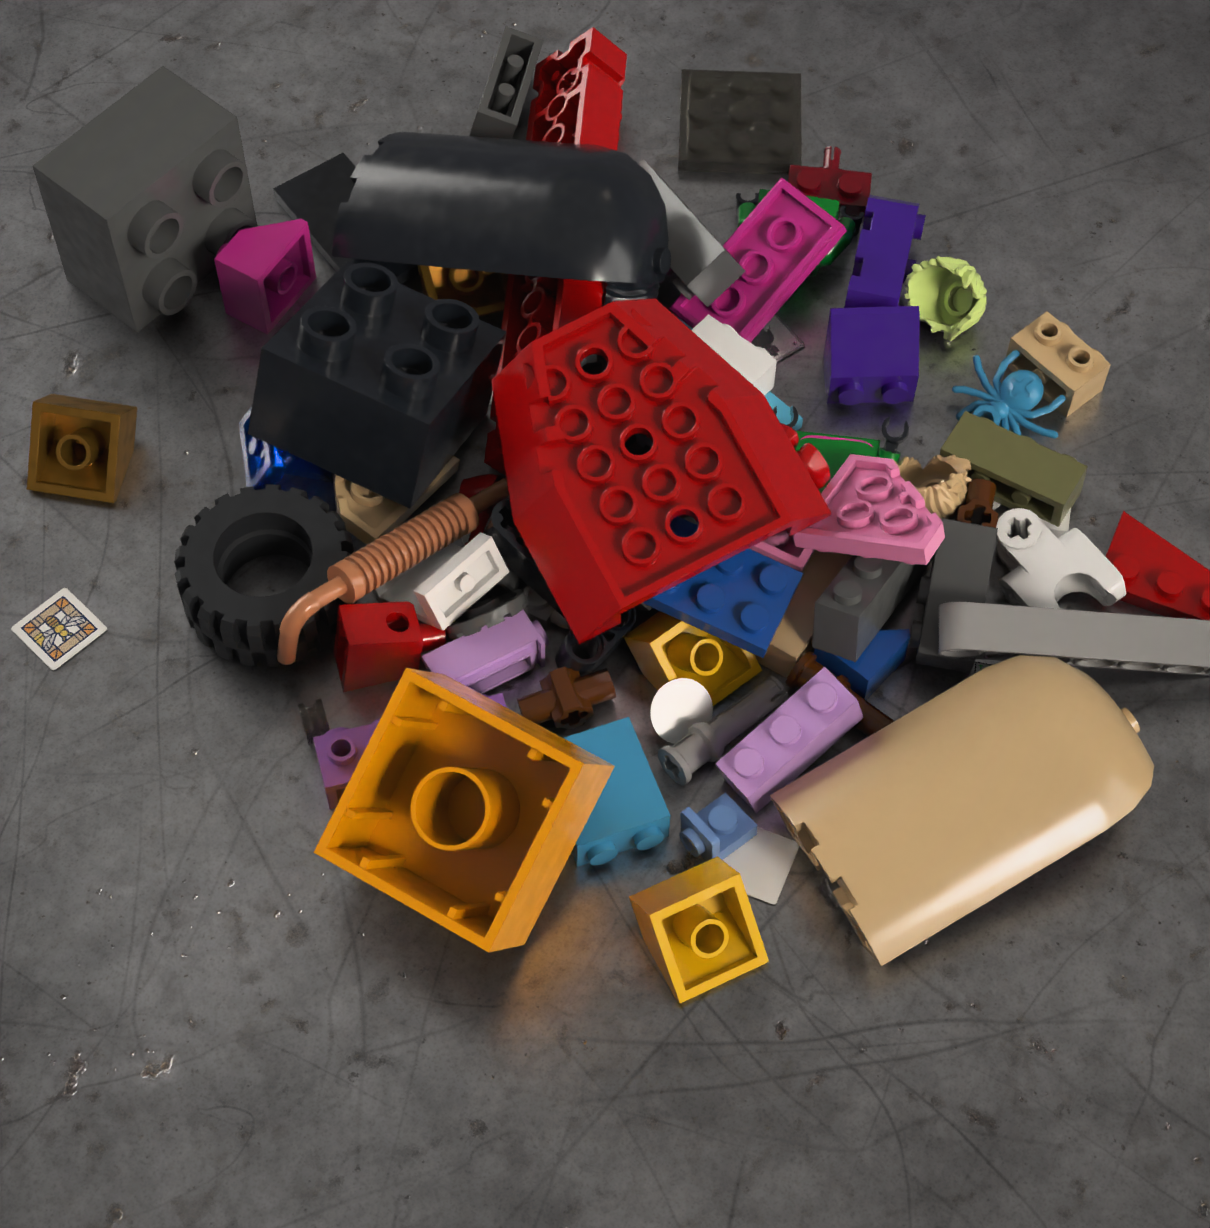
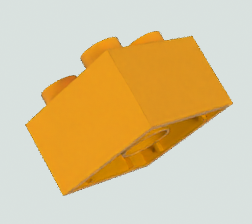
M406 668L313 853L488 953L525 945L615 766L445 674Z

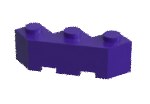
M873 195L868 197L863 228L860 232L844 308L901 306L899 305L903 283L907 275L913 272V264H916V260L908 259L912 240H921L926 215L918 214L920 204Z

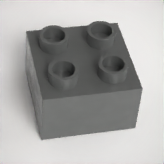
M164 66L160 67L33 165L67 281L136 333L141 331L161 313L173 315L182 310L193 297L197 284L216 269L214 258L219 248L224 243H229L239 230L258 227L237 117Z

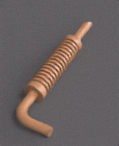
M504 477L470 498L464 494L455 493L345 557L343 560L331 565L327 570L328 582L300 597L283 617L279 628L277 660L284 665H290L295 661L299 634L302 627L323 606L337 598L341 599L344 603H354L364 597V595L369 594L379 588V586L384 585L394 577L399 576L429 556L434 555L464 535L477 529L479 525L478 514L509 496L507 478Z

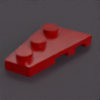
M1123 511L1106 554V558L1116 567L1124 579L1126 595L1120 601L1164 617L1210 620V570Z

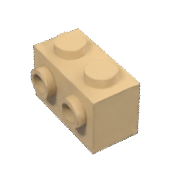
M1048 311L1011 337L1006 354L1007 357L1012 351H1019V356L1008 365V368L1012 372L1029 370L1037 374L1044 386L1042 397L1047 402L1052 403L1060 395L1066 397V400L1056 408L1066 418L1103 390L1111 365L1098 350L1087 345L1073 333L1067 324L1057 320Z

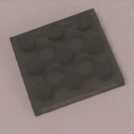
M681 69L678 171L789 175L790 165L802 166L801 73Z

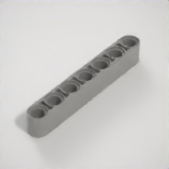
M948 602L938 606V654L947 657L1004 661L1018 655L1052 656L1071 666L1210 676V620L975 602Z

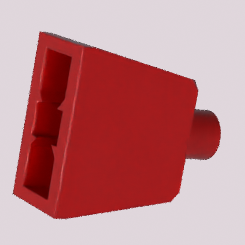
M409 601L339 605L334 657L343 693L400 680L406 668L419 670L422 652L435 650L446 644L445 630L442 631L427 623L419 624L415 607Z

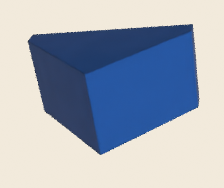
M909 629L879 630L856 662L816 648H812V652L817 655L816 661L836 676L841 674L846 676L851 683L850 689L867 700L905 660L910 641Z

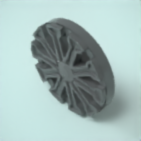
M517 589L473 604L445 629L448 638L458 639L463 635L465 637L480 632L481 628L485 625L490 628L505 621L504 617H512L518 614L529 604L524 590Z

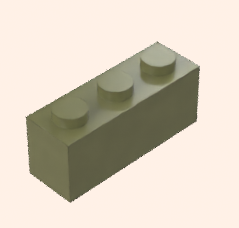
M967 411L963 413L940 449L942 457L955 455L959 458L968 459L971 463V470H967V476L971 479H985L993 482L996 485L995 502L1010 509L1024 508L1031 510L1039 518L1057 527L1060 526L1069 509L1072 508L1079 497L1088 468L1087 465L1078 462L1070 455L1060 454L1036 443V441L1028 436L1018 435L996 425L988 418L978 417Z

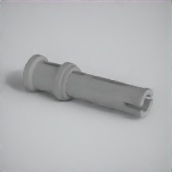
M768 676L762 683L708 723L700 722L690 726L688 735L672 747L666 745L659 749L658 758L665 772L676 783L680 785L687 784L692 779L693 772L708 761L716 762L722 757L725 745L777 706L788 700L787 692L784 691L780 695L777 694L785 689L784 685L776 677Z

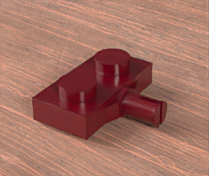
M832 146L824 149L823 167L790 165L788 183L805 196L840 201L839 211L841 206H846V214L859 216L860 211H862L865 216L871 190L872 173L839 169L841 150L838 147H834L833 160H831Z

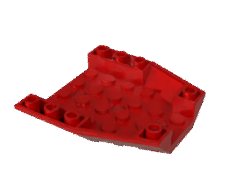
M656 298L612 301L530 342L491 380L513 522L578 644L620 624L621 613L771 536L786 530L790 537L832 514L764 394ZM593 354L604 357L608 362L607 368L602 373L596 375L588 374L581 368L583 359ZM634 434H643L651 439L653 446L646 454L634 455L626 449L625 442ZM679 515H689L696 520L698 529L689 537H680L672 532L670 528L671 521Z

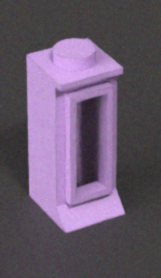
M522 610L512 617H504L505 621L490 628L485 625L481 628L480 632L465 637L462 636L422 655V661L429 672L445 674L483 694L535 668L537 663L541 668L545 667V647L549 645V641L542 625L537 620L531 622L525 611Z

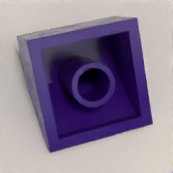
M919 306L830 308L822 361L827 404L856 405L859 403L886 402L888 404L914 402L919 378Z

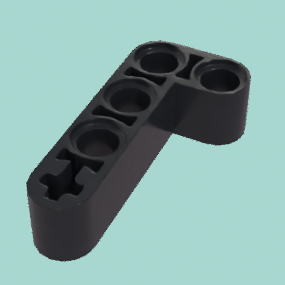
M510 499L500 501L493 508L483 533L493 538L505 564L563 616L526 545L522 546L524 541L514 525ZM635 607L621 613L619 628L613 627L581 644H578L570 629L556 652L555 662L557 668L566 667L579 671L580 676L593 673L622 643L624 637L634 625L637 615ZM576 645L586 649L590 659H582L576 656L571 646Z

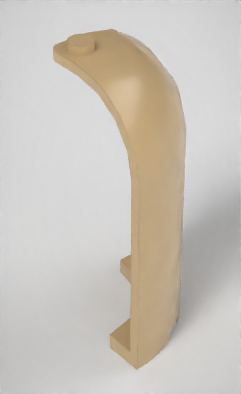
M1018 655L983 668L774 792L770 797L790 835L806 853L817 871L823 869L831 883L837 881L840 887L834 890L832 894L846 914L863 947L883 966L1106 831L1130 813L1149 790L1152 784L1154 764L1137 735L1140 732V727L1133 714L1125 707L1120 709L1093 678L1056 657Z

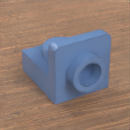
M726 792L698 813H695L690 807H687L680 813L681 832L679 836L681 842L694 857L701 855L705 861L717 856L723 860L757 835V824Z

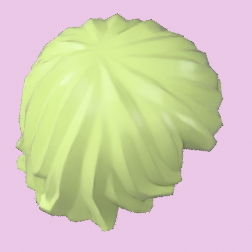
M940 256L929 261L924 260L920 264H913V272L907 275L903 283L906 285L905 289L907 291L904 296L905 299L909 300L908 306H919L920 321L931 326L930 330L932 333L941 331L944 333V339L952 341L980 320L986 310L987 290L984 287V281L981 280L974 266H970L965 260Z

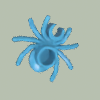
M1018 350L1012 351L1000 363L992 380L994 388L991 386L983 370L980 356L975 355L973 357L975 371L987 393L967 386L952 387L954 393H964L983 399L972 402L957 413L956 419L958 421L963 413L967 411L969 413L973 412L978 417L988 418L998 426H1000L1001 421V427L1009 430L1010 425L1012 432L1021 435V431L1017 422L1021 426L1042 436L1058 437V432L1042 428L1026 420L1024 417L1033 419L1054 411L1066 400L1064 395L1058 396L1047 406L1031 411L1040 402L1044 392L1042 380L1037 374L1029 370H1017L1009 374L1002 383L1000 382L1008 365L1019 356Z

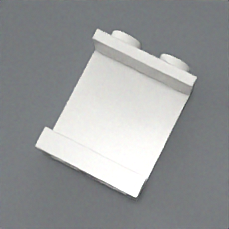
M480 532L464 547L451 543L372 592L380 603L411 602L415 607L418 620L444 631L509 573V570L493 538Z

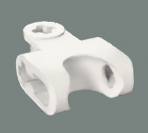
M1024 508L1011 509L1004 512L998 519L996 526L998 528L996 536L998 539L997 553L1001 562L1011 571L999 579V586L1011 605L1061 609L1057 602L1064 595L1071 592H1084L1096 598L1103 606H1111L1126 595L1125 583L1121 573L1079 529L1072 528L1057 538L1035 513Z

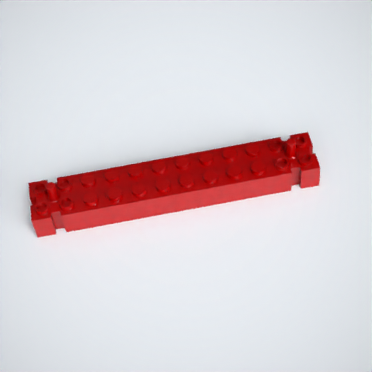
M592 27L572 40L568 51L562 53L557 50L537 63L533 89L538 92V96L531 100L526 140L599 145L617 151L620 122L622 120L623 90L621 86L625 81L627 54ZM508 274L501 328L507 331L497 374L530 342L602 306L604 281ZM493 394L490 419L496 422V429L488 433L484 463L506 476Z

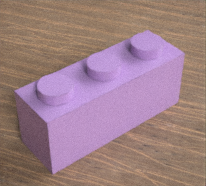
M824 667L716 763V766L724 780L757 814L772 800L771 794L794 781L864 718L858 700Z

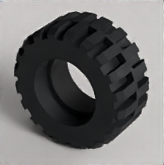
M266 484V489L254 490L253 486L240 488V494L230 497L227 493L215 500L216 506L212 509L204 507L194 517L196 526L188 525L180 537L182 546H179L175 553L176 583L190 627L196 630L198 639L206 647L214 646L216 654L227 660H233L234 656H238L242 665L255 667L258 661H267L268 667L283 666L277 660L279 628L283 617L300 597L328 582V568L354 553L350 533L346 531L343 519L337 512H330L329 504L319 497L313 496L309 500L307 491L291 487L290 491H283L281 485ZM262 556H289L309 567L303 578L294 586L270 596L244 595L227 586L231 576L242 565ZM337 598L320 608L319 611L306 621L299 634L295 662L309 658L308 651L316 647L318 651H322L332 643L331 634L333 632L336 634L339 605L348 603H344L341 599Z

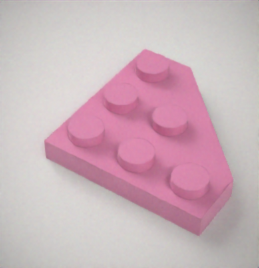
M855 454L849 455L821 493L832 513L831 516L793 535L795 547L814 549L819 552L857 555L863 558L899 561L910 565H927L945 538L942 520L936 513L931 514L928 511L922 495L910 481L905 482L900 475L898 465L893 459Z

